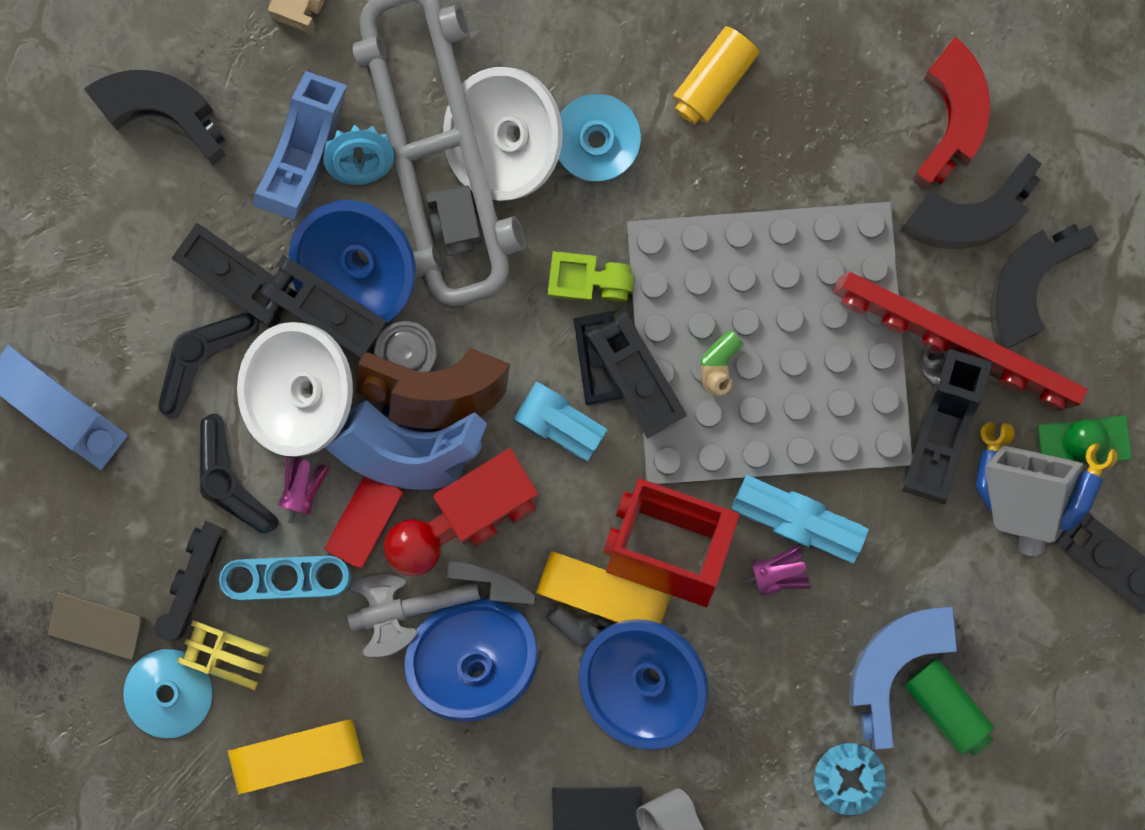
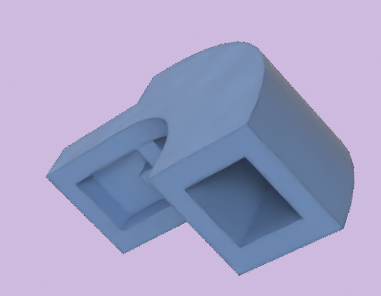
M305 71L291 98L281 139L272 161L255 192L253 206L295 220L303 202H308L323 167L326 141H330L333 138L347 85Z
M7 345L0 354V396L69 449L74 450L91 464L102 470L128 435L10 345Z

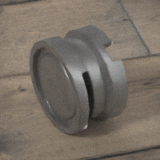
M409 321L393 323L385 328L378 337L374 350L375 356L421 372H433L438 359L437 346L429 331L420 324Z

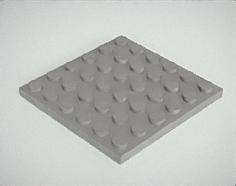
M891 202L627 221L631 274L635 275L632 292L634 326L687 414L683 419L649 439L643 433L646 481L658 485L744 479L746 475L760 478L909 466L912 448L902 333L886 328L881 324L882 318L869 311L866 314H860L844 307L841 304L842 298L832 294L839 277L850 271L899 295ZM731 330L744 344L728 360L732 388L724 396L711 395L706 392L701 383L700 359L726 331Z

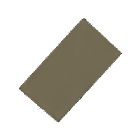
M57 592L47 635L133 660L146 617Z

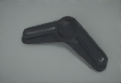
M242 313L183 332L176 337L173 342L158 404L162 414L170 419L179 416L197 369L209 355L257 332L259 324L251 314Z
M210 414L204 417L200 423L199 485L201 495L262 534L273 531L278 526V518L236 482L234 473L230 470L222 417L218 414Z

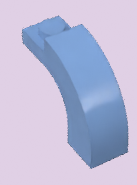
M365 400L350 409L342 430L325 448L354 471L377 482L404 489H438L458 480L464 465L478 455L482 448L480 440L487 423L474 412L440 431L418 432L389 421L387 417Z
M953 607L920 610L899 617L879 630L862 650L852 673L849 705H867L868 713L861 714V730L863 741L871 740L872 749L893 748L889 693L893 679L898 671L907 662L918 656L957 652Z

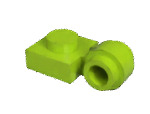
M553 251L547 295L550 298L592 302L593 289L597 287L598 290L602 291L601 299L613 302H627L628 294L633 292L635 275L631 274V266L628 264L608 262L605 263V270L597 272V256Z

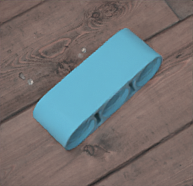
M334 556L238 559L226 564L219 577L220 587L225 595L242 601L336 597L345 593L352 582V572L348 564ZM329 564H336L342 570V581L334 589L324 588L319 580L320 571ZM284 566L293 567L298 576L295 587L288 591L280 590L275 583V574ZM239 568H247L253 577L252 586L243 593L234 591L230 582L233 572Z

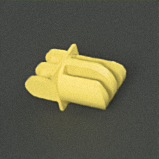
M192 620L191 626H194L193 633L190 639H185L184 644L188 645L184 657H178L177 662L255 691L258 685L257 681L220 668L219 665L221 660L260 674H262L265 665L226 651L227 643L268 657L271 649ZM207 632L218 635L214 648L203 644ZM200 650L211 654L207 666L196 663Z

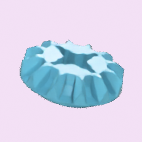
M354 124L351 131L345 133L337 130L335 138L326 141L323 155L324 166L334 179L350 185L369 184L382 178L391 169L394 162V149L390 144L387 134H378L373 125L367 130H359ZM356 147L362 148V163H357V158L354 157L353 149Z
M854 743L840 744L829 749L820 758L814 774L815 788L821 801L831 810L843 815L863 814L878 804L886 788L885 768L878 756L867 747ZM863 764L864 767L860 770L861 774L858 780L866 791L862 793L860 790L849 787L838 795L837 792L841 788L840 785L843 779L835 767L838 765L842 769L845 768L848 771H853Z

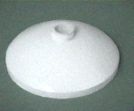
M493 67L479 71L462 83L492 200L504 201L525 197L536 191L546 182L558 162L563 139L559 109L553 96L542 82L523 70L510 67ZM449 105L445 113L443 132L455 129ZM517 126L520 129V139L518 141L514 136ZM460 146L445 150L447 160L454 174L464 186L469 185L470 191H472Z
M299 322L278 324L259 335L248 348L242 360L237 381V398L240 413L252 436L263 447L276 454L305 456L318 452L329 445L345 425L352 403L353 383L348 361L338 343L324 330L314 325ZM311 384L313 385V393H312V395H311V393H310V385H311Z

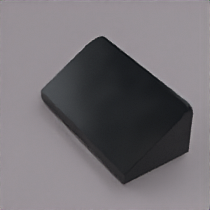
M608 311L574 318L586 406L625 401L584 331L594 325L600 328L612 321L611 315L618 311ZM622 336L609 342L614 353L628 346Z
M642 786L552 788L553 830H641L636 814L637 809L642 806Z

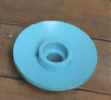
M589 94L573 100L561 111L563 139L558 160L572 175L586 181L602 182L620 176L633 164L640 149L641 132L634 113L622 101L605 94ZM594 133H599L605 138V143L600 148H594L588 142L589 137Z
M162 649L151 652L135 663L126 678L123 696L127 713L137 727L152 736L176 738L186 735L204 721L211 708L213 687L210 676L178 663V657H184L185 652ZM163 685H169L174 691L173 699L167 703L161 701L158 696V691Z

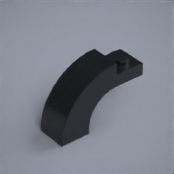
M128 70L105 76L84 88L117 131L130 121L140 117H163L178 124L212 166L226 156L219 146L225 140L210 119L203 124L200 122L213 111L212 108L195 89L173 76L150 70Z
M1028 153L996 194L985 201L975 204L953 203L931 190L900 231L921 243L944 249H965L988 243L1009 231L1029 211L1026 206L1015 198L1019 196L1025 201L1041 180L1034 174L1042 163Z
M1076 224L1063 229L1052 236L1055 241L1053 245H1051L1045 231L1041 230L1025 241L1010 256L997 277L991 296L990 321L996 344L1009 349L1045 329L1036 304L1039 283L1048 269L1092 247L1099 241L1091 225L1080 231Z
M952 349L948 350L935 380L916 435L911 461L902 488L903 492L941 504L946 503L969 427L982 401L992 362Z

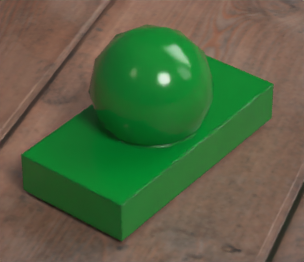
M1126 415L1036 426L1040 454L1089 465L1086 459V452L1090 446L1099 443L1100 447L1095 456L1098 463H1105L1111 449L1117 451V461L1132 459Z

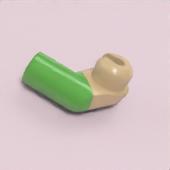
M731 330L726 331L700 359L701 383L706 392L711 395L724 396L732 388L728 360L744 344Z

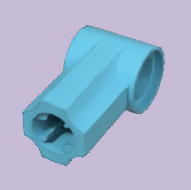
M535 382L513 420L542 439L547 440L549 438L561 445L565 450L588 462L608 429L569 406L570 402L555 391L539 382Z

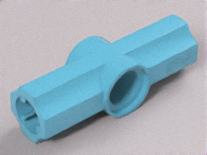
M749 475L745 476L731 507L732 511L740 513V515L754 522H759L772 528L773 533L791 542L800 543L801 546L807 548L813 546L851 564H854L869 530L859 523L827 511V507L818 501L793 491L787 493Z

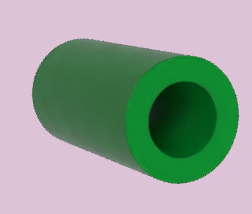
M938 657L923 666L903 684L959 755L969 751L972 756H975L993 741L989 733L995 728L994 725Z

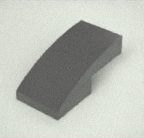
M448 560L447 579L491 583L490 601L535 606L536 596L512 579L481 566Z

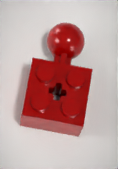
M511 448L433 494L443 512L440 516L428 523L417 519H408L393 526L384 542L386 560L396 572L402 575L420 576L429 572L437 564L441 555V546L458 536L464 545L472 541L475 547H478L496 536L498 532L495 526L510 518L513 524L535 512L536 507L533 503L540 499L539 494Z

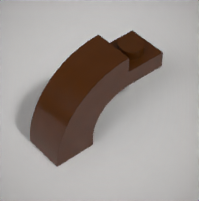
M469 348L464 357L452 367L435 372H421L405 368L366 352L358 364L356 392L372 401L389 405V421L422 429L447 428L474 412L479 417L482 416L502 399L507 389L510 364Z

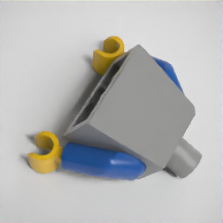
M987 422L980 431L982 440L988 446L987 450H983L981 454L976 481L977 491L988 510L992 512L994 526L999 531L1019 535L1018 549L1022 554L1028 556L1040 555L1045 551V542H1055L1064 530L1074 529L1091 510L1103 482V479L1100 477L1102 470L1110 469L1115 465L1118 458L1117 451L1111 449L1107 461L1104 464H1099L1095 456L1100 444H1093L1086 452V459L1090 465L1088 471H1083V463L1007 446L1014 439L1013 426L1009 423H1003L1000 437L996 440L994 436L996 424L994 422Z

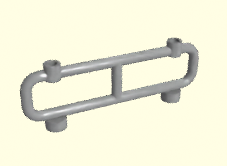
M369 0L363 7L359 19L362 40L353 43V54L360 68L370 67L387 136L394 149V162L418 250L413 252L416 263V278L425 277L431 295L440 303L451 307L464 306L487 299L498 293L507 281L509 274L507 255L525 250L526 241L521 224L515 216L498 221L451 43L469 37L467 18L459 4L442 9L438 0ZM408 2H417L422 5L425 12L455 129L408 144L386 63L388 58L387 49L378 33L377 19L385 10ZM460 146L492 270L490 276L484 281L459 289H452L445 284L442 276V258L439 250L434 245L412 161Z

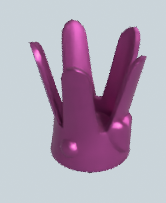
M286 456L284 490L277 505L291 510L288 519L289 523L293 522L295 512L311 515L314 496L329 472L330 467L325 465L317 466L307 484L310 471L309 462L295 457L290 470V458Z
M799 543L770 559L752 561L755 577L743 579L742 583L756 581L760 595L780 592L781 589H812L810 585L804 584L809 581L807 575L801 574L806 570L807 566L805 563H793L802 556V551L798 550L801 544Z

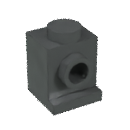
M469 185L426 194L429 209L438 208V213L430 214L435 240L444 239L447 255L457 256L474 251L473 245L481 243Z

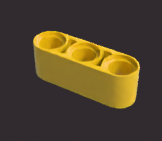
M550 551L535 593L591 614L602 616L616 623L625 620L641 619L662 624L672 595L609 574L604 569Z
M353 719L227 751L238 795L364 762Z

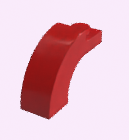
M956 36L924 77V80L932 85L942 97L948 118L943 139L912 178L913 181L925 190L933 180L939 185L944 182L957 165L950 159L952 156L967 166L978 151L988 127L990 98L984 73L972 52Z

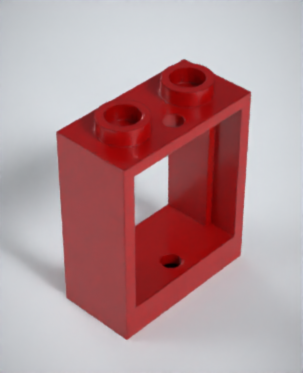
M638 478L633 494L624 491L617 510L616 517L624 519L621 529L618 530L611 527L603 553L611 557L605 572L707 608L716 588L740 513ZM641 513L711 538L700 574L698 575L627 550L626 546L637 514Z

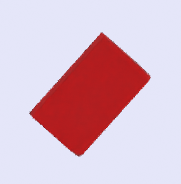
M363 476L324 550L363 571L405 492L395 486L386 485Z

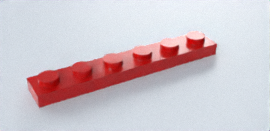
M850 271L839 277L832 294L842 298L841 304L844 307L860 314H866L869 311L881 317V324L892 331L905 334L906 330L922 337L920 343L933 351L945 353L946 350L952 349L992 362L990 371L1001 376L1000 383L1020 392H1024L1026 388L1040 395L1039 402L1054 410L1063 411L1064 408L1069 409L1081 405L1088 388Z

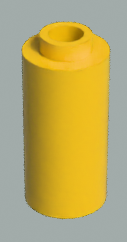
M725 26L672 96L673 100L677 103L674 108L676 113L693 125L698 120L708 123L760 54L759 49L741 33Z

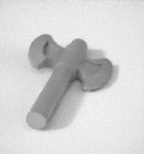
M390 574L369 575L350 585V590L353 593L368 600L369 607L361 608L359 612L347 614L348 623L351 631L374 628L371 641L363 649L365 657H387L406 648L418 634L414 628L400 626L401 621H405L408 617L481 599L478 583L473 582L406 600H395L398 592L407 586L405 579Z

